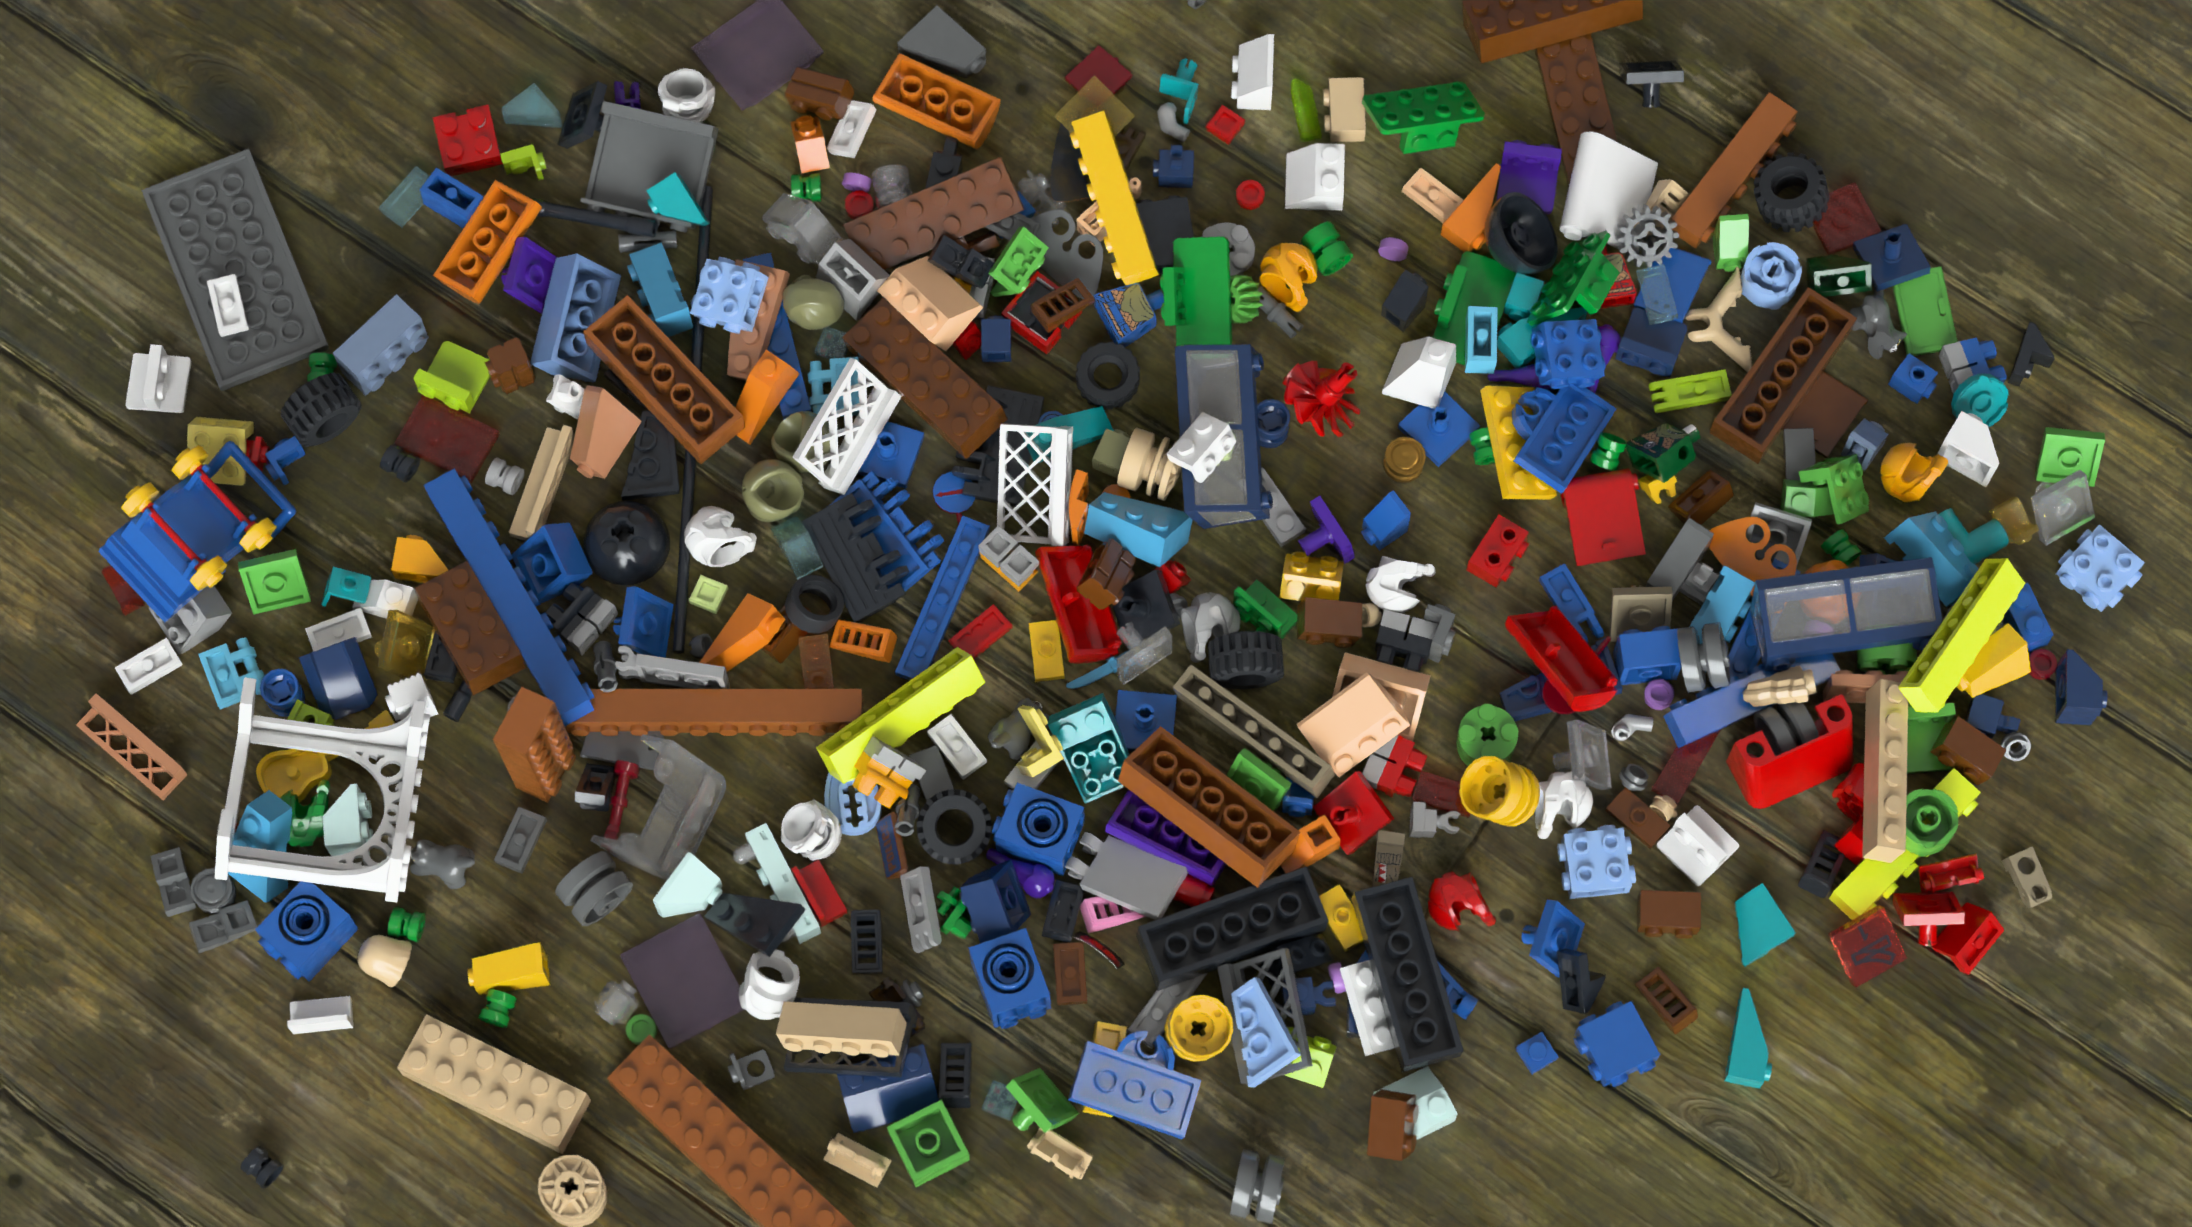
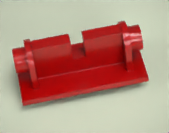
M1977 854L1918 866L1921 893L1930 891L1931 894H1934L1938 890L1951 888L1955 885L1978 884L1979 880L1984 879L1982 868H1978Z

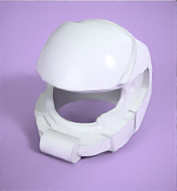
M679 69L663 77L658 87V96H660L663 104V113L668 116L702 123L712 110L715 99V87L701 73L693 69Z
M715 506L701 508L690 519L684 532L685 544L690 554L701 564L710 567H724L740 561L742 556L754 551L757 538L753 533L742 531L740 528L730 527L734 521V515L725 509ZM737 541L734 545L729 544L728 546L721 548V546L725 543Z
M1382 556L1379 567L1370 569L1367 575V594L1370 600L1379 608L1405 613L1414 608L1420 600L1416 599L1417 595L1403 591V584L1408 581H1414L1423 575L1432 577L1435 575L1436 569L1432 564L1424 565Z
M1572 771L1566 772V774L1564 772H1555L1550 774L1548 781L1538 782L1540 797L1535 809L1536 829H1538L1537 835L1539 838H1548L1553 829L1552 823L1556 814H1562L1566 822L1573 829L1584 823L1590 815L1593 797L1589 787L1586 786V783Z
M814 799L793 806L786 813L782 821V843L796 854L800 852L803 857H808L810 860L827 858L835 852L840 844L842 829L839 820L828 808Z
M775 950L770 957L761 952L753 953L746 968L745 981L742 982L739 988L740 1005L742 1009H746L749 1014L758 1019L771 1020L780 1018L783 1002H793L800 980L799 969L788 957L784 956V951ZM768 966L777 969L782 973V978L785 982H778L767 978L758 971L759 967Z

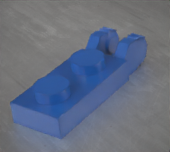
M1566 564L1539 577V582L1553 605L1561 610L1587 643V636L1579 625L1587 620L1588 626L1596 638L1604 636V631L1594 615L1595 611Z

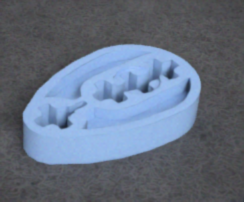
M828 772L824 793L825 807L839 820L842 834L858 836L869 832L876 826L882 813V804L874 799L879 790L877 784L869 796L861 792L855 793L856 803L862 804V806L857 807V815L859 819L864 820L859 822V827H853L852 823H847V821L852 820L851 810L849 808L845 809V806L850 805V799L848 794L843 793L848 791L849 786H853L855 779L843 784Z

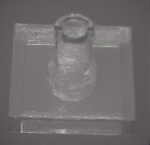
M2081 470L2074 472L2053 485L2048 482L2041 483L2036 488V495L2031 497L2039 539L2046 546L2095 518L2087 475Z
M1132 622L1125 624L1126 629L1122 626L1116 634L1120 636L1129 649L1128 652L1117 658V677L1123 685L1172 653V634L1166 626L1146 640H1143Z
M1580 720L1567 722L1570 751L1554 754L1553 762L1556 770L1561 772L1572 769L1573 780L1584 781L1586 785L1599 790L1612 788L1606 731Z

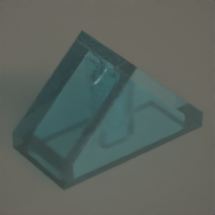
M535 83L502 107L505 124L562 128V120L558 109Z
M797 516L771 528L797 580L823 567L808 530Z

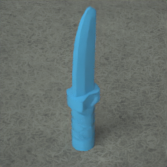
M1140 644L1115 658L1112 656L1106 659V664L1067 683L1066 687L1070 689L1080 688L1112 672L1115 674L1120 671V667L1145 653Z

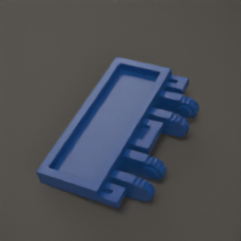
M871 471L863 479H859L848 488L845 495L841 494L831 504L850 493H853L858 504L869 499L872 500L874 507L853 521L857 526L870 517L880 515L883 522L863 534L862 538L873 532L885 554L894 550L899 551L901 557L894 563L881 569L880 572L882 576H885L900 566H907L909 573L888 586L891 588L901 583L906 592L941 562L934 550L944 542V539L938 534L918 549L915 543L932 530L933 524L930 520H927L906 536L905 534L915 525L899 506L909 498L910 494L907 490L900 491L884 504L881 499L897 486L899 480L896 476H891L872 491L871 489L880 480Z

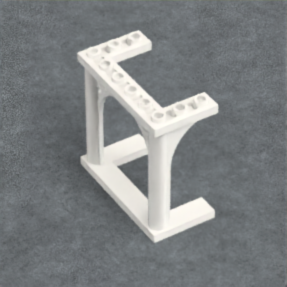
M244 677L232 771L226 806L221 811L217 835L215 879L227 880L228 872L385 892V901L397 902L399 891L405 892L411 846L406 845V838L413 839L415 821H410L409 817L410 812L416 813L419 795H414L413 790L414 786L420 787L422 769L417 768L418 760L424 761L430 719V714L424 713L426 702L414 701L412 710L406 718L393 725L373 729H353L254 715L256 679ZM250 743L339 755L360 764L377 781L384 799L383 819L375 834L361 847L346 854L329 857L233 845ZM369 758H373L376 761L378 758H381L377 764H372L369 761ZM388 764H397L400 767V771L392 777H384L380 772ZM398 783L395 787L397 792H391L389 785ZM393 811L396 815L389 816L387 813ZM382 836H390L388 837L389 846L381 841ZM372 848H378L385 853L387 858L377 863L370 858L368 852ZM360 857L366 866H362V862L353 863L355 858Z

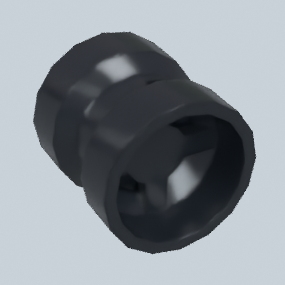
M393 443L384 453L380 462V468L386 472L395 473L399 480L407 483L418 470L421 459L413 453H405L403 447Z
M258 1146L247 1155L240 1168L247 1175H253L256 1178V1183L264 1189L278 1178L283 1171L284 1165L277 1159L272 1160L268 1156V1151L262 1146Z

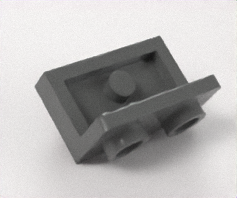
M1428 604L1424 615V620L1438 623L1428 659L1437 663L1440 662L1442 655H1449L1456 633L1455 630H1452L1456 614L1451 613L1448 607L1441 604H1435L1434 606Z

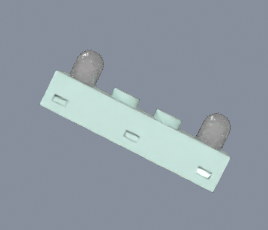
M767 823L745 833L748 843L734 850V861L738 864H746L756 859L761 867L756 871L764 887L769 884L774 893L770 896V899L798 903L806 909L782 942L796 936L801 944L821 934L820 926Z

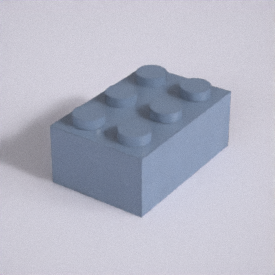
M396 294L335 350L333 355L342 374L366 396L371 391L378 390L392 371H398L405 364V359L413 352L420 351L425 346L429 337L421 317Z

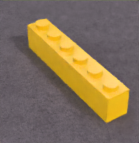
M1101 111L1072 121L1074 131L1070 132V137L1074 148H1080L1082 157L1078 159L1083 175L1088 174L1091 181L1090 184L1086 185L1091 200H1097L1099 206L1095 214L1099 226H1105L1108 234L1103 239L1108 253H1114L1116 262L1112 263L1116 278H1122L1125 285H1130L1158 276L1159 273L1106 113Z

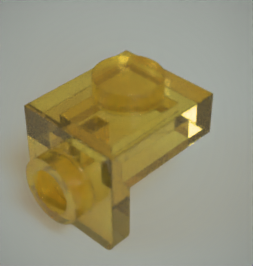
M2012 497L1989 511L1992 518L1999 521L2004 527L2009 543L2024 544L2033 538L2032 534L2039 531L2037 524L2030 523L2018 497Z

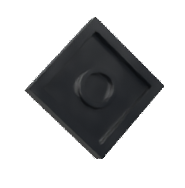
M1676 60L1619 63V74L1626 84H1643L1642 106L1646 108H1651V96L1654 108L1661 106L1660 83L1684 82V70Z
M597 81L572 93L557 145L568 149L592 138L594 130L597 132L601 131L604 115L599 113L607 85Z
M1154 570L1123 586L1122 590L1125 591L1123 598L1116 605L1112 604L1127 648H1132L1138 644L1141 645L1180 625L1161 570Z

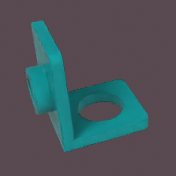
M333 567L326 582L321 605L326 607L331 595L364 604L367 600L371 577Z

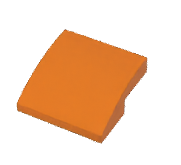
M1078 469L1073 478L1069 497V517L1073 546H1079L1081 543L1088 514V503L1085 502L1089 494L1088 473Z

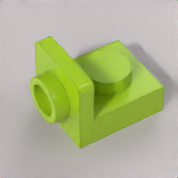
M533 144L500 154L506 174H521L534 166L538 180L544 179L541 170L547 169L542 152L536 154Z

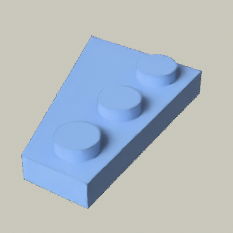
M1257 977L1252 978L1231 993L1237 1028L1241 1030L1244 1046L1241 1049L1243 1060H1246L1249 1073L1247 1076L1248 1087L1252 1088L1301 1055L1261 979Z

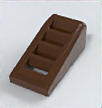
M1076 278L1032 303L1031 312L1049 333L1094 303L1095 299L1080 279ZM1077 289L1084 299L1079 301L1072 291ZM1067 295L1074 305L1069 306L1063 297ZM1056 301L1064 308L1063 311L1060 312L1054 304ZM1050 307L1055 315L1051 317L1045 309Z
M1659 966L1635 984V987L1675 1035L1698 1018L1697 1009ZM1661 980L1663 984L1657 987L1654 991L1650 992L1648 990L1651 986H1653L1655 983ZM1667 990L1670 991V993L1666 995L1664 998H1662L1660 1001L1656 999ZM1674 1000L1678 1001L1677 1004H1675L1668 1011H1666L1665 1007L1671 1004Z

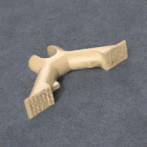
M1736 267L1709 307L1689 310L1685 319L1689 321L1702 320L1708 325V328L1705 330L1692 331L1687 334L1692 342L1712 341L1748 373L1753 365L1750 346H1743L1741 344V337L1734 338L1723 328L1722 324L1723 315L1729 307H1736L1735 299L1740 298L1743 290L1740 268Z

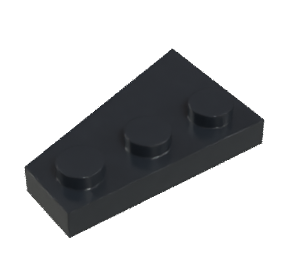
M643 411L640 419L642 422L638 427L634 443L635 447L627 471L625 487H623L621 495L622 500L680 494L675 437L650 411Z
M722 893L705 915V918L710 923L770 957L806 909L798 903Z

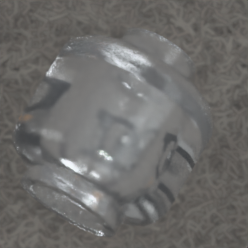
M624 980L620 984L609 981L594 1000L597 1008L595 1013L612 1026L616 1023L625 1024L639 1005L638 999L634 996L637 990Z

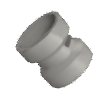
M495 458L487 471L485 484L492 487L499 486L503 489V492L514 495L523 480L524 469L518 466H508L506 461Z

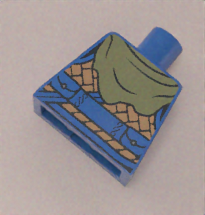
M1139 283L1094 295V307L1114 344L1123 345L1124 348L1156 326L1154 311L1161 308L1164 303V295L1160 289L1145 295Z

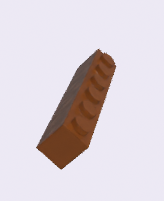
M1770 92L1767 94L1671 218V220L1677 223V226L1672 230H1676L1680 234V239L1695 249L1702 241L1707 243L1715 231L1713 226L1718 221L1719 216L1729 215L1732 210L1730 204L1734 199L1739 201L1748 189L1747 182L1750 178L1755 180L1758 177L1757 172L1759 169L1764 168L1763 161L1767 156L1773 158L1781 146L1778 143L1783 136L1788 138L1797 125L1794 122L1797 110Z

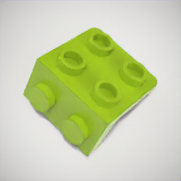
M445 341L441 345L428 371L418 369L414 376V381L422 395L431 399L437 398L454 410L461 409L470 413L490 378L484 363L489 361V359L450 341Z

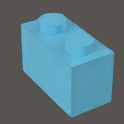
M1468 306L1465 324V373L1494 374L1497 363V307Z

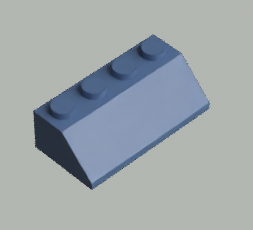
M579 254L556 258L530 365L551 375L561 374L566 378L595 382L601 359L586 344L583 331L614 306L621 275Z

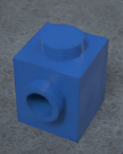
M1909 353L1892 375L1888 385L1918 404L1923 396L1928 399L1937 387L1934 380L1938 372Z

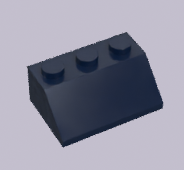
M924 1044L907 1049L902 1077L837 1074L853 1134L900 1121L939 1101ZM888 1055L881 1059L879 1063L882 1067H895L897 1056ZM862 1061V1062H859V1063H855V1064H853V1065H859V1066H861V1065H862L863 1063H865L866 1061Z

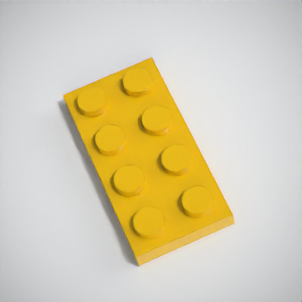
M1485 386L1480 390L1503 499L1551 500L1557 496L1554 488L1513 461L1526 441L1517 433L1512 423V409L1516 404L1521 405L1518 402L1520 397L1527 392L1535 390L1534 387ZM1522 406L1527 414L1534 415L1531 408Z

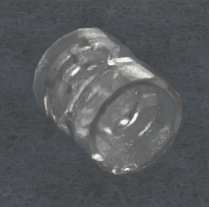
M887 165L873 171V187L875 192H878L875 196L877 209L912 195L911 190L908 189L911 184L907 167L903 165Z

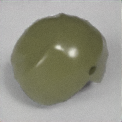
M802 275L796 278L783 291V308L791 322L807 330L827 328L839 320L843 313L844 300L838 289L829 282L813 279L809 275Z
M800 411L788 416L779 424L771 439L772 450L776 458L788 463L798 473L809 472L793 458V455L817 416L816 413L810 411ZM827 421L822 426V435L829 433ZM830 440L822 442L823 455L830 453ZM811 446L805 455L807 460L815 458L814 446Z
M766 459L755 464L744 475L742 482V496L750 514L759 521L774 522L795 513L800 508L804 497L801 475L792 466L781 460Z

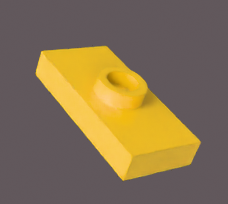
M1056 620L1029 623L1035 682L1065 679L1060 633Z
M1340 884L1320 895V901L1329 920L1328 926L1343 950L1346 952L1363 942L1354 907Z

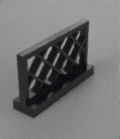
M795 998L794 1002L895 1008L900 1010L907 1024L895 1067H882L879 1061L884 1057H877L872 1054H867L870 1059L861 1066L853 1065L849 1060L856 1055H848L843 1052H838L841 1058L834 1063L824 1064L821 1058L827 1054L815 1053L814 1050H809L813 1056L803 1063H797L794 1060L795 1055L799 1052L787 1050L784 1063L786 1072L902 1077L911 1030L916 1028L918 1019L911 1003Z

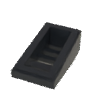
M1823 830L1798 883L1800 888L1820 898L1826 897L1845 855L1841 852L1837 854L1824 848L1823 845L1826 844L1838 850L1834 844L1840 837ZM1819 855H1821V856H1823V857H1825V858H1827V859H1829V860H1832V861H1834L1835 863L1833 864V863H1831V862H1829V861H1827V860H1825V859L1819 857ZM1814 866H1817V867H1819V868H1821V869H1823V870L1829 872V875L1826 874V873H1824V872H1822V871H1820V870H1818V869H1816V868H1814Z
M850 911L852 973H883L881 911ZM875 921V925L858 926V922ZM875 933V938H858V934ZM858 946H876V950L858 951ZM858 958H876V963H859Z
M941 1043L939 1101L942 1100L945 1108L971 1107V1043ZM965 1055V1059H948V1056ZM947 1068H964V1071H947ZM947 1080H964V1083H947Z

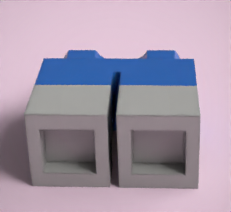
M1977 337L1942 347L1939 358L1947 379H1950L1949 384L1953 394L1962 382L1977 374H1991L1999 378L2003 383L2005 382L2007 375L2003 366L1998 365L1988 368L1986 360L1993 359L1997 355L1993 340L1978 342Z

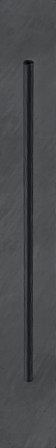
M710 186L705 187L701 209L710 224L707 226L699 225L695 294L700 282V272L705 266L706 259H709L713 188ZM694 316L691 362L702 373L705 326L699 324L700 319ZM686 448L673 653L682 654L685 651L690 552L685 544L684 532L688 522L693 517L696 459Z

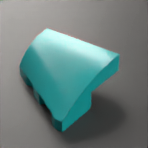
M1763 883L1735 902V912L1739 926L1738 938L1741 943L1742 952L1741 963L1744 967L1765 956L1770 950L1795 936V931Z

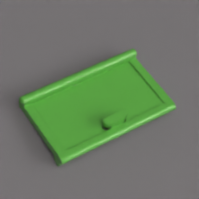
M1942 267L1930 268L1929 274L1892 286L1901 332L1907 333V336L1903 338L1906 355L1910 353L1913 356L1940 352L1944 345L1958 342Z

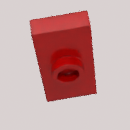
M993 604L948 641L953 649L959 647L975 659L1009 632L1013 625Z

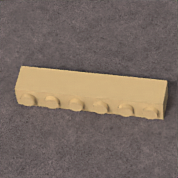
M1880 679L1866 691L1862 858L1891 863L1906 851L1908 700L1898 688L1900 682Z

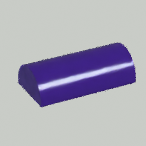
M1129 789L1107 823L1106 833L1147 853L1185 866L1189 875L1210 886L1216 883L1226 866L1225 862Z

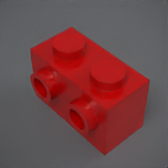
M1498 514L1468 561L1467 571L1495 588L1498 587L1501 580L1507 582L1515 569L1512 563L1516 557L1521 559L1530 543L1526 542L1529 532Z

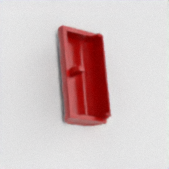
M1091 546L1040 547L1035 551V556L1039 561L1045 588L1062 636L1068 661L1074 664L1094 663L1118 654V648H1120L1122 642L1110 605L1104 609H1099L1090 602L1089 598L1086 599L1076 591L1093 555Z
M1557 606L1550 607L1549 611L1510 615L1507 617L1505 627L1508 632L1515 638L1520 647L1524 649L1526 654L1533 660L1535 665L1542 671L1573 711L1581 712L1600 708L1608 703L1618 690L1614 686H1616L1618 679Z

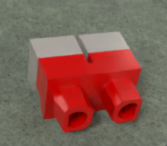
M1396 735L1370 755L1362 774L1372 788L1385 792L1389 797L1393 798L1394 793L1411 797L1417 780L1403 775L1404 770L1408 767L1421 773L1427 760V755L1414 748L1415 742Z

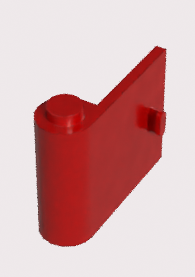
M1629 468L1574 477L1564 492L1560 493L1562 505L1567 511L1576 566L1646 554L1635 490L1639 489L1636 473H1631Z

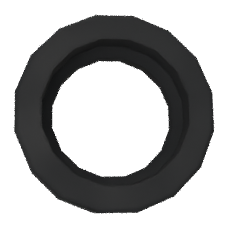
M817 575L801 577L794 583L785 600V610L790 621L799 629L808 633L819 634L831 629L839 619L844 608V598L840 589L831 580ZM812 593L821 597L827 603L830 613L823 616L809 612L800 602L799 595Z

